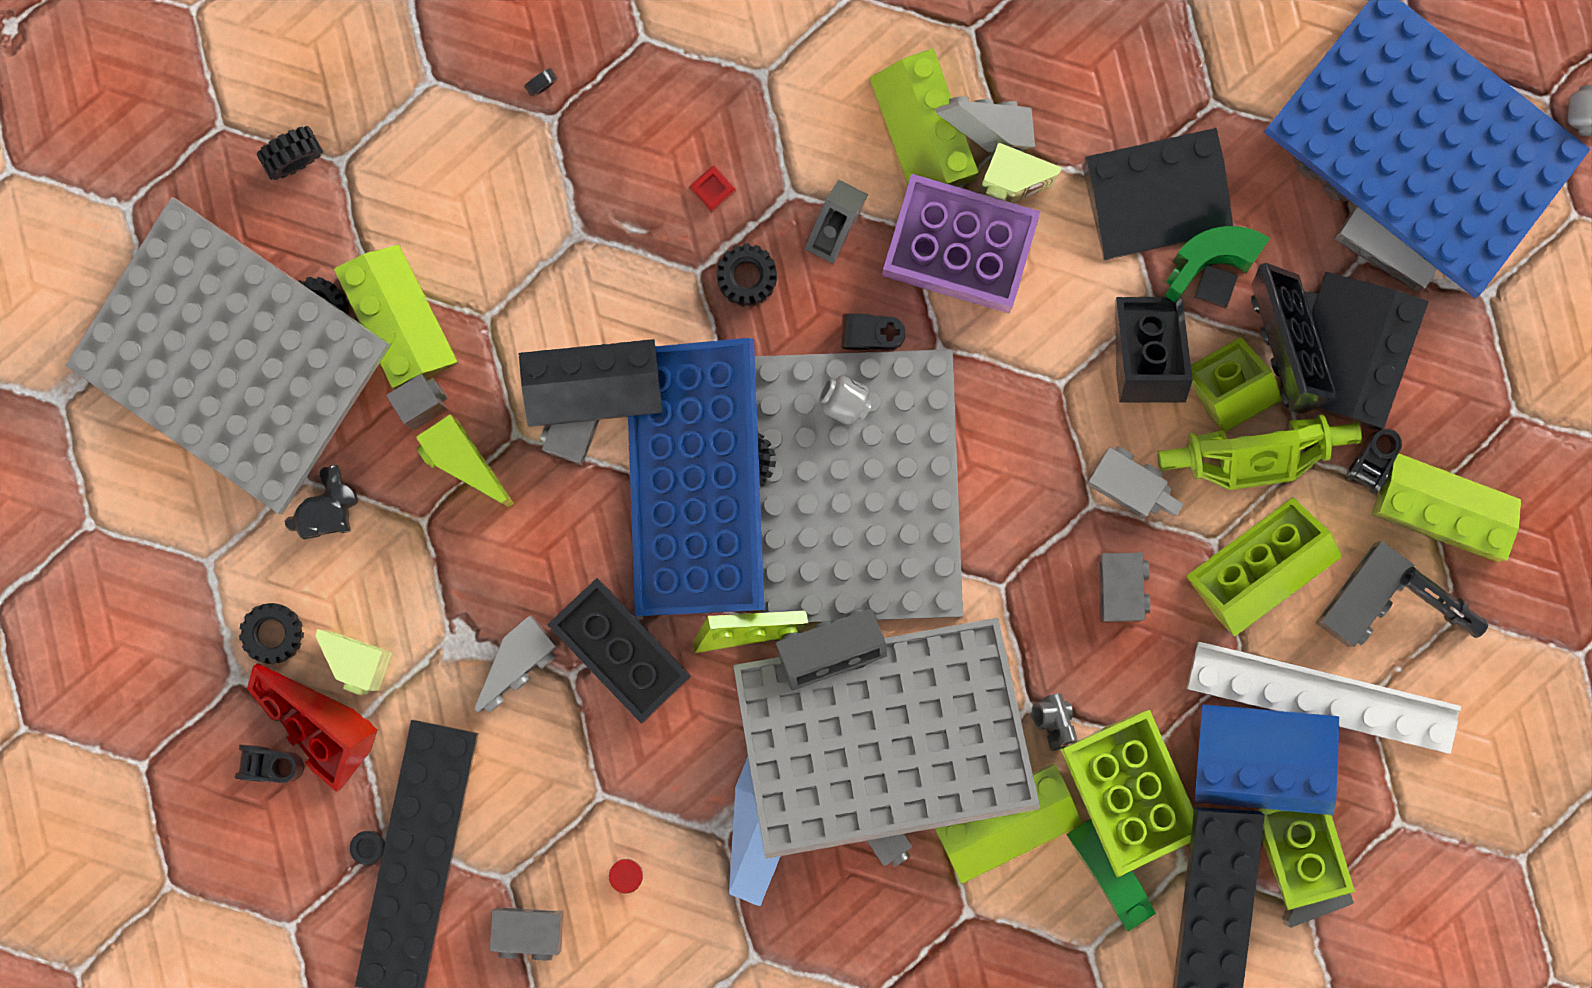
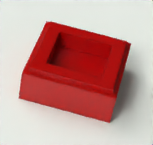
M714 165L689 186V189L711 213L736 192L733 185Z

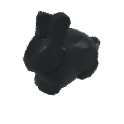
M332 464L330 467H323L320 470V478L325 487L324 494L305 499L296 508L294 515L284 521L288 530L297 531L300 538L304 540L335 532H351L348 521L350 515L348 508L358 503V497L350 486L342 483L338 465Z

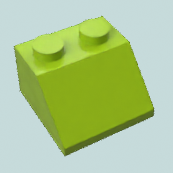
M1242 337L1191 364L1193 379L1191 385L1209 416L1224 432L1282 400L1273 371Z

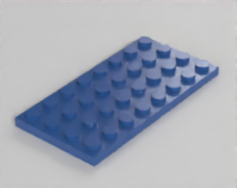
M740 338L656 346L663 413L628 417L635 616L765 610L754 339Z

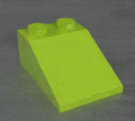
M448 415L416 437L421 444L416 449L427 465L430 464L432 468L437 466L507 507L514 504L460 422L452 415Z
M1272 809L1257 810L1265 814L1262 843L1287 910L1355 892L1332 815Z

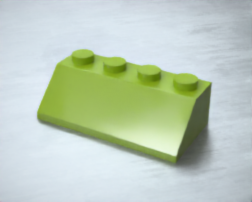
M934 48L903 58L870 77L871 85L907 185L909 184L911 174L955 187L977 179L979 172L965 134L936 114V108L949 104L951 95Z
M399 244L364 253L334 268L360 324L391 344L380 364L394 390L420 374L429 378L458 363Z
M1398 454L1390 468L1386 481L1379 491L1371 515L1489 560L1501 562L1508 560L1519 530L1521 499Z
M1292 497L1186 577L1215 617L1235 637L1342 558V555L1331 532Z
M1050 764L1033 772L1039 800L1038 810L934 828L961 884L1082 824L1071 794L1056 764Z

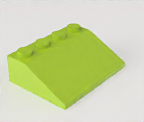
M1150 709L1132 714L1061 749L1116 877H1120L1190 843L1194 809Z

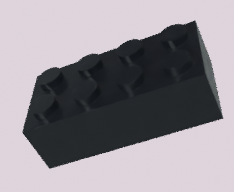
M598 578L548 624L557 636L641 724L692 677Z

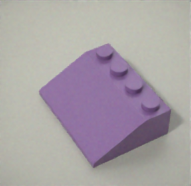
M911 174L884 264L882 277L1009 314L1014 305L1041 211Z

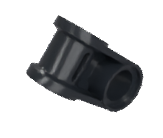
M843 314L842 349L893 350L900 347L905 340L904 325L895 317ZM889 325L894 326L896 332H900V335L894 336L891 342L887 341L885 335H881V331H887Z
M1382 429L1371 433L1361 451L1351 463L1345 479L1348 481L1353 479L1370 488V493L1376 495L1386 481L1390 468L1401 451L1402 439L1399 434L1391 429ZM1381 435L1386 436L1391 442L1390 451L1386 454L1381 453L1376 446L1377 439Z
M239 744V750L242 753L239 772L235 773V779L287 783L299 779L303 774L304 762L296 753L272 750L262 746ZM284 758L288 759L292 765L291 773L287 777L283 776L279 771V763Z

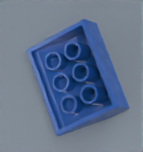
M1202 704L1195 802L1334 815L1338 778L1339 716Z

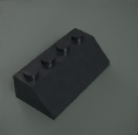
M654 339L518 353L528 427L663 413Z

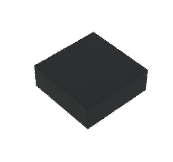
M1206 265L1194 298L1226 309L1238 276Z

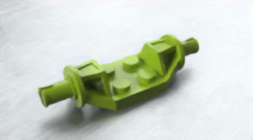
M1321 414L1317 415L1315 419L1289 421L1288 431H1275L1255 436L1246 435L1235 439H1227L1223 430L1199 436L1196 433L1188 434L1187 447L1164 451L1158 450L1157 458L1161 472L1190 467L1195 479L1203 477L1228 490L1296 481L1320 459L1323 461L1330 460L1332 446L1361 443L1362 436L1358 422L1329 427L1325 416ZM1314 443H1317L1315 446L1301 454L1302 449ZM1202 457L1219 459L1220 467L1203 462Z

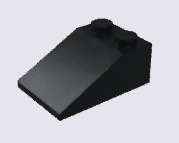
M1116 297V376L1119 403H1186L1193 379L1182 297L1176 303L1167 297Z

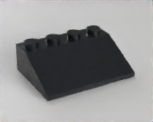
M1217 128L1087 156L1082 163L1104 260L1185 243L1204 231L1217 227L1233 226L1225 163Z
M1268 263L1259 265L1251 285L1254 292L1251 300L1255 311L1261 314L1264 324L1261 327V333L1265 343L1268 346L1270 345L1274 356L1271 358V365L1276 376L1280 377L1284 388L1281 390L1284 405L1290 408L1291 412L1302 414L1338 401L1339 399L1299 274Z
M1325 272L1311 314L1339 400L1315 410L1352 423L1358 422L1359 425L1375 431L1384 429L1429 301L1394 289Z

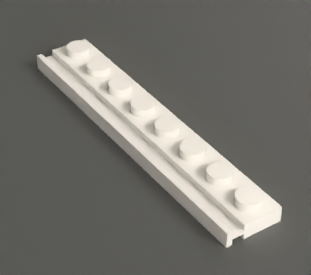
M1199 641L1196 643V651L1193 656L1186 686L1188 690L1273 711L1339 716V727L1451 754L1458 724V714L1462 707Z

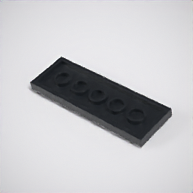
M1194 807L1173 988H1243L1265 818V814L1261 811Z

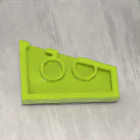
M806 611L708 616L693 639L694 653L776 639L782 640L784 636L790 633H801L808 624Z

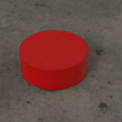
M632 859L617 861L609 872L611 886L620 893L634 892L643 881V870Z

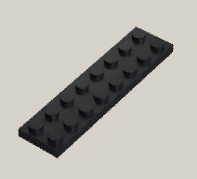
M411 720L355 983L357 988L426 987L479 734L477 732Z

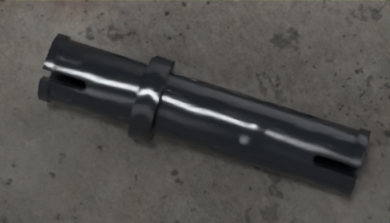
M1410 567L1403 573L1400 583L1441 612L1448 623L1452 625L1457 624L1474 638H1479L1486 632L1488 621L1472 611L1466 601L1461 598L1456 599L1420 573L1415 567ZM1425 588H1428L1430 591L1439 596V598L1436 599L1435 597H1433L1431 594L1425 591ZM1450 607H1454L1456 610L1462 613L1464 617L1459 616L1457 613L1451 610Z

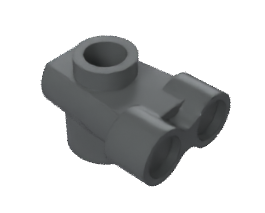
M1061 693L1049 695L1040 700L1041 702L1033 704V722L1038 729H1047L1050 751L1063 749L1069 744L1078 741L1074 726L1070 722L1073 717L1071 704L1063 700Z

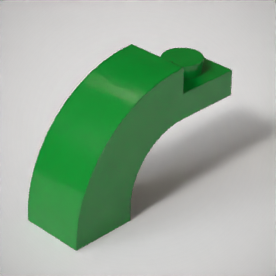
M1239 226L1217 227L1196 235L1180 249L1174 258L1173 263L1177 267L1165 282L1170 285L1165 296L1176 303L1194 277L1206 265L1226 264L1236 267L1246 274L1270 238L1258 231Z
M1091 819L1066 834L1127 931H1130L1156 914L1133 871L1116 877Z

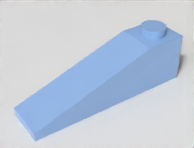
M747 757L735 787L729 894L761 906L781 856L765 858L749 757Z

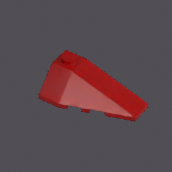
M258 663L252 667L247 686L249 692L271 720H279L289 734L286 739L292 746L298 744L309 758L305 763L311 771L335 792L339 791L371 752L378 729L354 709Z

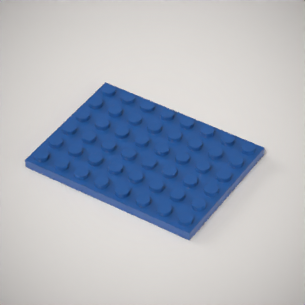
M1369 0L1264 131L1276 143L1475 299L1485 290L1591 150L1401 0Z

